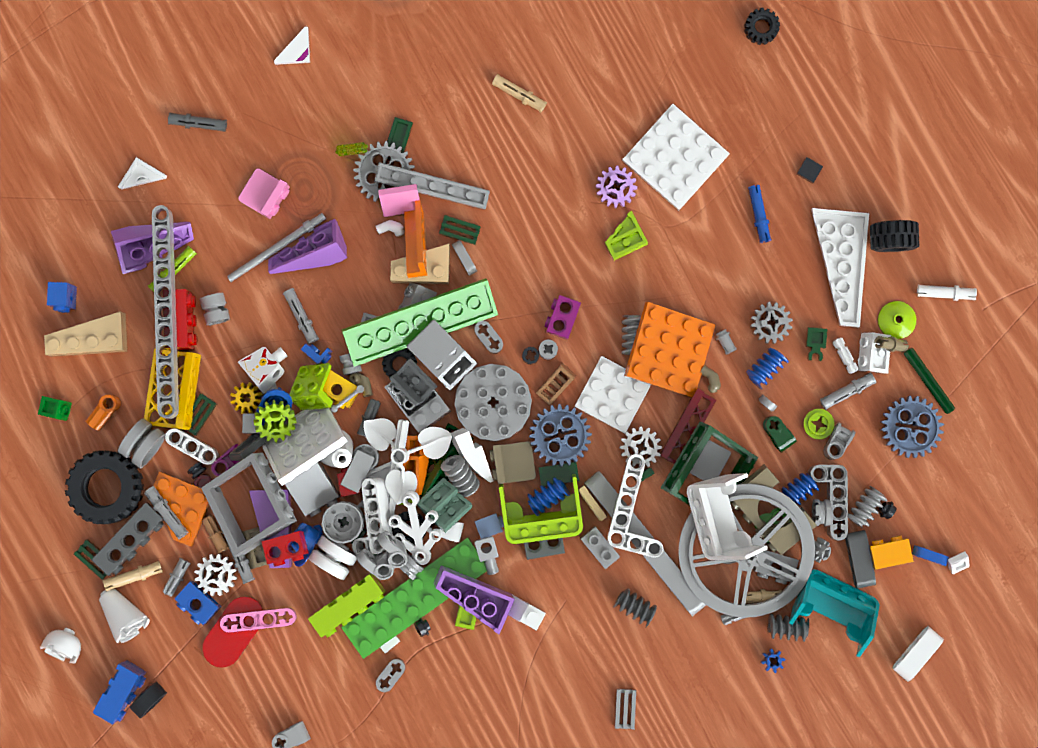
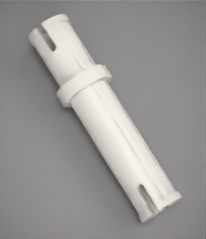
M918 284L917 286L919 288L917 289V297L951 298L954 301H958V299L976 300L975 296H977L976 288H960L958 285L944 287Z

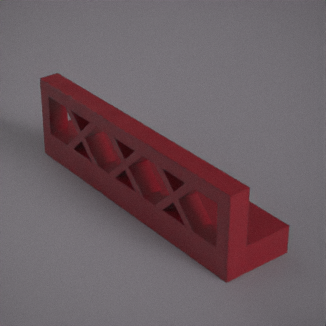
M696 389L694 396L690 399L661 451L660 457L675 464L676 460L670 458L669 455L674 448L678 447L682 452V446L687 444H681L679 437L682 432L688 430L691 437V429L697 427L690 428V417L698 414L699 420L704 423L716 399L708 396L704 391ZM703 397L710 401L707 409L700 411L698 403Z

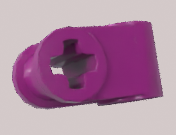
M238 444L232 446L213 462L211 470L215 476L221 475L216 470L218 464L224 463L226 466L225 471L240 462L231 461L228 456L230 452L239 446Z

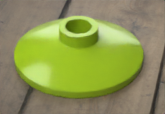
M893 301L886 304L880 310L878 325L883 334L902 339L909 336L915 329L916 315L908 304L901 301ZM897 316L902 318L901 323L896 322Z

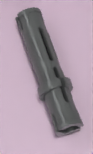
M170 112L168 125L185 126L187 129L194 127L225 132L227 120L192 116L189 113L182 115Z

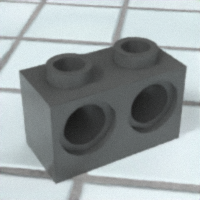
M558 538L559 542L554 547L549 546L547 540L539 541L540 546L536 550L529 548V542L524 543L527 560L565 553L563 538Z

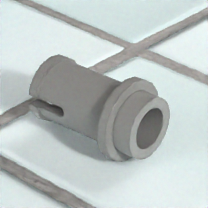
M724 329L716 334V340H719L727 355L737 348L729 336L730 332Z

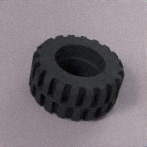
M99 450L83 455L82 459H78L74 463L75 467L70 468L68 472L70 477L65 481V485H68L65 495L69 496L68 504L75 509L73 512L77 516H82L83 520L93 522V524L117 523L122 519L128 518L131 515L130 513L138 508L137 504L143 497L141 495V490H144V484H141L143 477L138 472V467L131 462L130 458H125L118 452ZM101 469L114 471L121 481L119 498L113 504L107 506L96 504L91 499L88 490L92 475Z

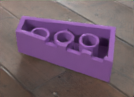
M265 490L249 491L260 532L279 521V518ZM283 490L286 500L291 507V493L289 490ZM291 525L270 539L292 533ZM275 547L273 549V555L275 557H279L280 555V549L278 547ZM292 558L285 560L286 564L274 567L273 564H269V567L290 568L292 567Z
M442 565L434 580L437 590L477 617L497 634H500L515 600L511 593Z

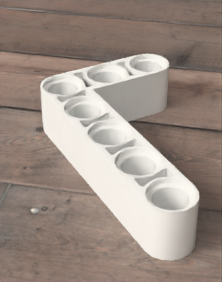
M633 454L626 463L607 539L609 544L615 548L649 557H659L663 552V545L660 541L628 532L645 467L644 458L639 454ZM634 457H638L641 460V466L637 469L631 466V460ZM634 476L636 478V485L634 487L626 485L627 477ZM624 495H629L632 499L631 504L628 506L621 504V498ZM619 514H624L627 518L626 523L623 525L616 523V517ZM612 534H621V542L613 543L611 541ZM633 538H638L641 542L640 546L636 549L630 546V541ZM652 543L659 545V551L655 554L649 552V546Z

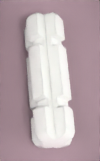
M838 338L833 341L835 349H838L837 352L843 364H846L848 373L852 374L859 368L856 362H853L854 359L848 347H845L843 338Z

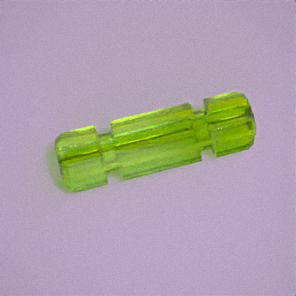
M364 142L336 146L337 150L335 153L339 156L363 154L367 152L368 145Z

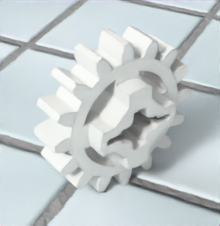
M639 427V431L632 428V434L626 432L625 434L628 438H622L621 441L625 444L620 446V449L625 451L621 456H627L625 462L627 463L628 458L631 456L628 446L633 449L634 454H638L636 444L639 445L643 442V447L646 449L645 451L642 450L639 455H651L645 460V465L649 467V461L656 463L657 461L654 457L661 455L657 452V449H662V446L657 445L660 439L654 438L656 432L650 434V428L643 431L642 427ZM635 435H642L640 440H631ZM649 438L653 443V448L649 447L647 442ZM634 457L631 460L632 467L636 463L639 464V467L641 466V460L638 457Z
M211 554L210 560L204 557L202 558L204 564H197L200 570L194 572L199 574L195 581H200L198 588H205L203 593L210 591V595L214 596L217 592L220 596L222 595V590L226 593L229 592L228 586L234 587L232 580H236L237 577L233 576V573L237 569H232L231 567L234 562H227L229 557L221 559V554H218L216 558ZM212 562L222 563L223 566L217 567ZM205 569L207 570L206 578H204ZM221 571L218 578L210 579L214 572ZM228 571V580L226 582L225 574ZM215 583L220 588H213L209 584Z

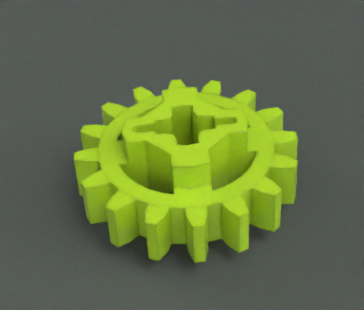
M273 400L272 405L265 402V408L258 407L260 413L255 412L256 419L253 422L256 426L255 431L260 432L261 438L266 436L268 442L271 438H274V441L277 442L278 438L284 441V435L291 436L290 430H295L294 423H296V417H294V410H290L289 404L284 407L283 401L278 405ZM286 416H287V418H288L287 424H285V420H286L285 417H286ZM263 418L266 421L264 426L262 425Z

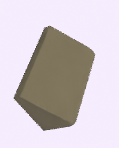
M259 527L242 531L246 542L260 533ZM262 544L245 554L246 559H249L250 563L248 565L250 569L268 565Z

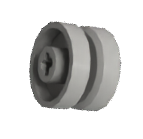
M143 418L127 433L118 448V453L125 458L132 456V463L138 468H143L157 453L165 440L166 434L159 429L152 430V424Z

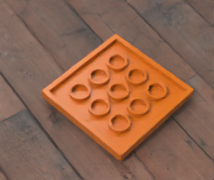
M645 302L624 376L692 398L698 388L702 374L700 371L706 360L715 324Z

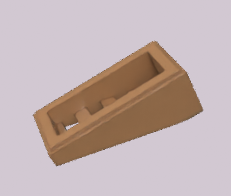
M562 363L536 394L547 404L551 405L575 379L576 375ZM562 371L569 379L566 380L559 372ZM557 377L564 385L561 386L554 378ZM552 383L558 389V391L556 392L548 384ZM545 388L554 395L552 398L543 391Z

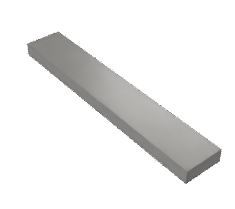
M380 162L378 163L374 182L394 187L416 184L418 193L484 210L486 209L490 193L489 190Z

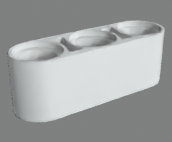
M170 429L166 433L165 440L169 445L203 464L212 465L219 458V453L215 448L182 430ZM178 432L180 435V439L178 442L174 443L172 441V435L173 433ZM192 441L197 445L194 452H190L188 449V445ZM212 451L214 457L208 462L205 459V453Z
M927 626L896 661L892 669L909 682L940 647L944 639Z

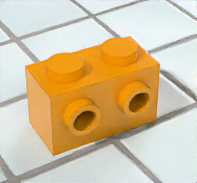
M902 535L891 537V541L884 542L883 539L872 541V545H869L875 570L914 562L909 539L902 538Z

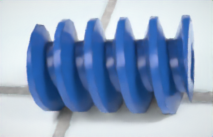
M773 348L767 349L769 354L764 353L762 355L764 360H757L758 365H752L753 371L749 369L746 371L749 379L761 390L760 383L768 384L765 379L766 377L773 379L771 372L778 374L777 366L782 369L784 368L781 363L782 361L789 363L783 354Z
M803 473L799 474L800 480L794 478V485L788 483V489L781 488L782 493L798 505H801L800 498L805 501L807 500L806 493L813 496L811 489L819 491L817 484L807 473L806 475Z
M554 477V484H551L549 481L546 482L547 489L541 485V492L535 489L534 497L531 494H527L528 503L536 516H539V511L544 513L546 511L545 507L548 509L552 508V503L558 504V498L563 501L565 495L570 496V492L563 481Z

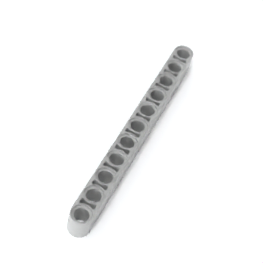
M158 205L152 210L157 410L161 417L173 419L179 413L173 214L167 207ZM161 211H166V218L163 220H159V213ZM162 230L167 231V236L164 239L159 238V233ZM167 249V257L161 259L159 256L160 252ZM168 269L167 277L161 278V270ZM168 288V289H169V294H168V296L162 298V297H161V291H162V289ZM168 307L170 310L169 315L162 317V309ZM169 327L170 334L166 337H163V328ZM169 346L171 349V353L168 356H164L162 353L163 348ZM169 365L171 367V373L168 376H165L163 374V369L165 366ZM170 385L172 392L166 396L163 392L164 387ZM170 404L173 409L172 413L166 415L164 408Z

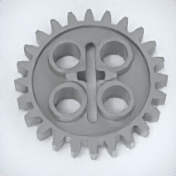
M385 141L384 146L377 142L376 148L370 144V151L364 148L365 155H358L361 162L355 161L359 168L353 169L354 172L358 173L354 179L360 180L356 186H363L361 193L367 191L366 198L368 199L373 195L374 202L379 198L378 190L387 189L385 184H382L381 188L378 189V182L370 184L367 180L369 174H376L378 166L373 162L375 156L381 155L384 159V164H386L387 158L390 156L391 160L388 165L398 161L402 165L401 168L407 170L415 168L414 165H409L412 158H405L408 152L401 153V146L396 150L395 143L388 147L387 141Z

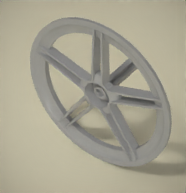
M736 484V491L728 495L729 501L758 499L769 502L781 509L751 537L753 546H764L789 518L794 522L801 540V560L798 570L764 552L746 560H708L694 563L693 560L705 558L703 553L693 555V544L697 529L692 512L688 516L680 535L679 563L689 588L710 608L734 617L763 616L784 607L792 601L808 581L815 558L813 531L800 507L782 492L759 484ZM785 512V517L764 539H761L759 536ZM733 513L738 530L743 531L741 525L739 524L737 518ZM767 558L795 572L796 575L792 576L765 564L764 561ZM736 561L739 566L734 603L713 594L702 583L695 567ZM760 565L792 579L790 584L773 598L760 603L745 604L751 570L754 566L758 567ZM742 571H747L742 602L738 604Z

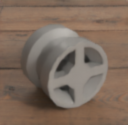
M548 339L541 342L539 354L542 358L549 360L557 355L558 346L553 340Z

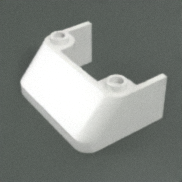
M747 473L723 475L694 483L687 488V496L704 556L709 560H746L767 550V545L753 546L751 537L746 532L737 531L728 495L736 491V482L747 478Z

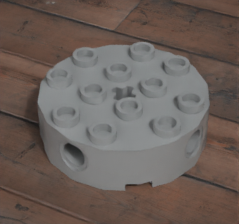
M488 364L476 367L464 376L456 391L455 408L459 421L469 433L481 440L496 442L512 437L523 428L530 416L532 399L529 387L519 373L507 366ZM491 398H495L496 401H499V404H496L495 408H492V406L488 404V402L491 401Z

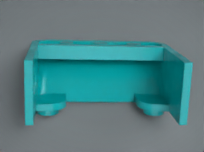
M813 569L808 581L799 592L793 604L789 624L793 625L799 615L809 616L814 610L847 626L846 634L848 638L859 643L856 656L860 657L874 638L880 604L875 597L824 572Z

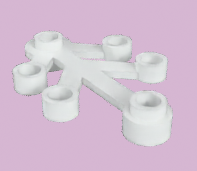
M408 491L403 496L402 502L408 508L411 526L402 521L399 515H393L389 519V525L393 528L398 527L414 539L415 545L406 540L402 533L395 535V537L401 538L406 549L412 553L413 560L419 565H425L431 559L430 549L442 537V532L439 529H433L429 534V540L425 545L423 544L422 537L431 524L437 521L438 513L434 510L429 511L425 516V521L420 526L416 510L419 495L415 491ZM407 498H411L412 503H409ZM429 514L434 515L435 519H430ZM392 519H396L398 524L393 523ZM433 533H437L439 538H435ZM418 554H423L424 558H420Z

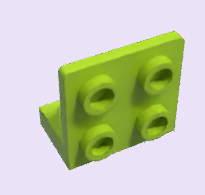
M329 363L300 367L289 394L292 402L300 410L331 408L333 401L322 391L332 367Z

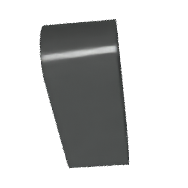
M861 530L848 533L845 541L856 589L876 585L866 531Z

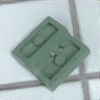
M445 478L441 479L417 503V506L425 515L431 510L438 513V519L435 524L445 533L473 507L472 503L458 493L457 488ZM429 514L430 519L434 520V515Z

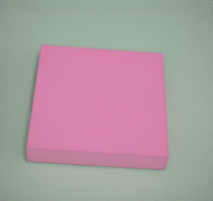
M416 184L378 190L384 217L404 214V211L415 210V201L420 200Z

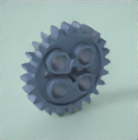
M907 396L906 401L904 398H899L900 404L896 401L892 402L894 408L887 407L890 413H883V416L887 419L880 421V423L885 425V428L880 429V431L886 432L882 439L888 438L889 441L885 445L892 444L891 451L898 449V456L905 452V458H909L910 454H912L913 458H917L918 453L921 457H924V450L927 453H931L930 447H938L935 441L942 440L938 437V434L944 433V431L939 430V427L943 426L944 423L938 422L942 416H936L939 409H931L933 403L926 405V399H922L919 402V396H916L913 401L911 396ZM902 411H905L908 414V419L906 421H903L900 418V413ZM921 414L927 418V422L924 425L919 421ZM913 423V426L928 428L929 431L926 432L918 429L911 431V428L898 427L895 424L909 425ZM899 430H903L905 433L903 440H899L897 437ZM918 433H921L924 437V441L921 444L916 440Z
M559 404L557 410H555L553 405H551L550 412L544 408V416L538 413L539 421L533 420V424L536 427H530L534 434L529 435V438L535 441L531 442L530 446L537 447L533 452L541 453L539 459L546 457L545 463L552 460V466L559 462L560 467H562L566 461L567 465L570 466L571 459L576 463L578 462L577 455L583 458L584 455L581 451H588L585 444H590L591 441L586 438L590 437L592 433H588L586 430L590 428V425H584L587 418L581 420L582 412L576 415V408L569 411L568 405H566L565 409H562ZM562 420H570L572 426L570 428H564L562 426ZM545 425H551L553 427V433H545L543 427ZM572 430L577 431L574 434L565 435L563 437V440H561L560 437H558L547 442L544 441L545 438L556 436L558 434V431H560L561 434L567 433ZM568 438H575L577 446H569L567 443ZM556 443L559 446V451H550L549 444Z

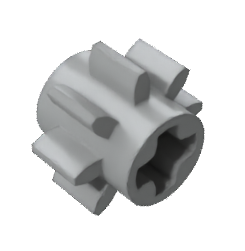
M818 537L817 541L814 540V561L820 563L821 559L827 560L829 558L831 548L829 547V542Z

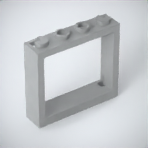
M263 453L250 454L201 488L234 556L247 554L261 545L262 541L270 539L297 521L292 512L293 509L289 506L286 495L280 488L277 477L272 472L268 464L269 461ZM252 465L279 521L246 542L219 486Z

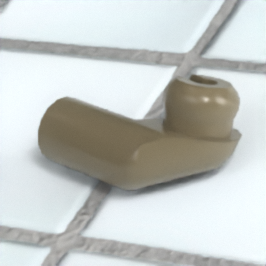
M704 365L700 371L701 375L709 380L708 390L711 393H716L721 387L719 375Z
M358 372L350 375L351 383L364 387V397L373 395L368 377Z

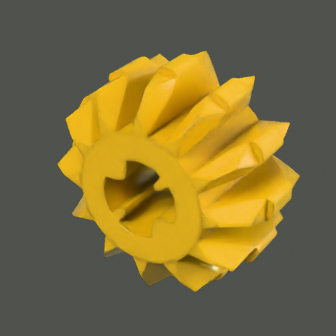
M242 382L240 383L241 389L237 386L234 387L237 394L231 393L230 396L236 397V399L230 401V403L237 404L234 410L238 411L241 408V414H245L246 410H248L249 414H253L252 407L255 410L258 409L256 403H260L261 400L258 397L263 396V393H256L259 388L255 386L252 389L253 384L251 382L247 384V388L245 383ZM245 394L251 395L249 397L251 399L250 402H243Z

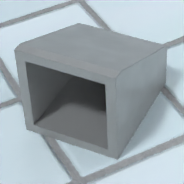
M320 461L285 484L305 516L309 514L311 517L321 512V507L325 505L327 507L332 506L338 502L337 498L340 497Z

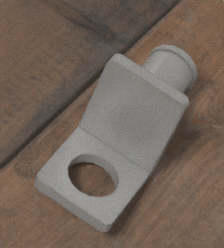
M493 536L476 540L475 546L480 562L484 561L487 574L493 575L498 573L499 568L495 558L499 557ZM483 543L491 544L489 547L480 548Z

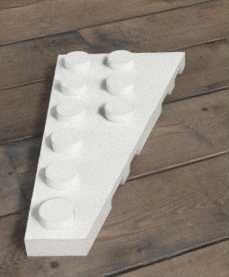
M812 208L811 212L839 326L859 328L869 213Z

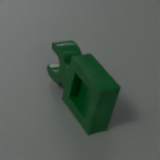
M807 328L806 347H811V351L807 355L808 361L812 360L814 353L818 355V361H822L823 354L820 348H826L827 329Z

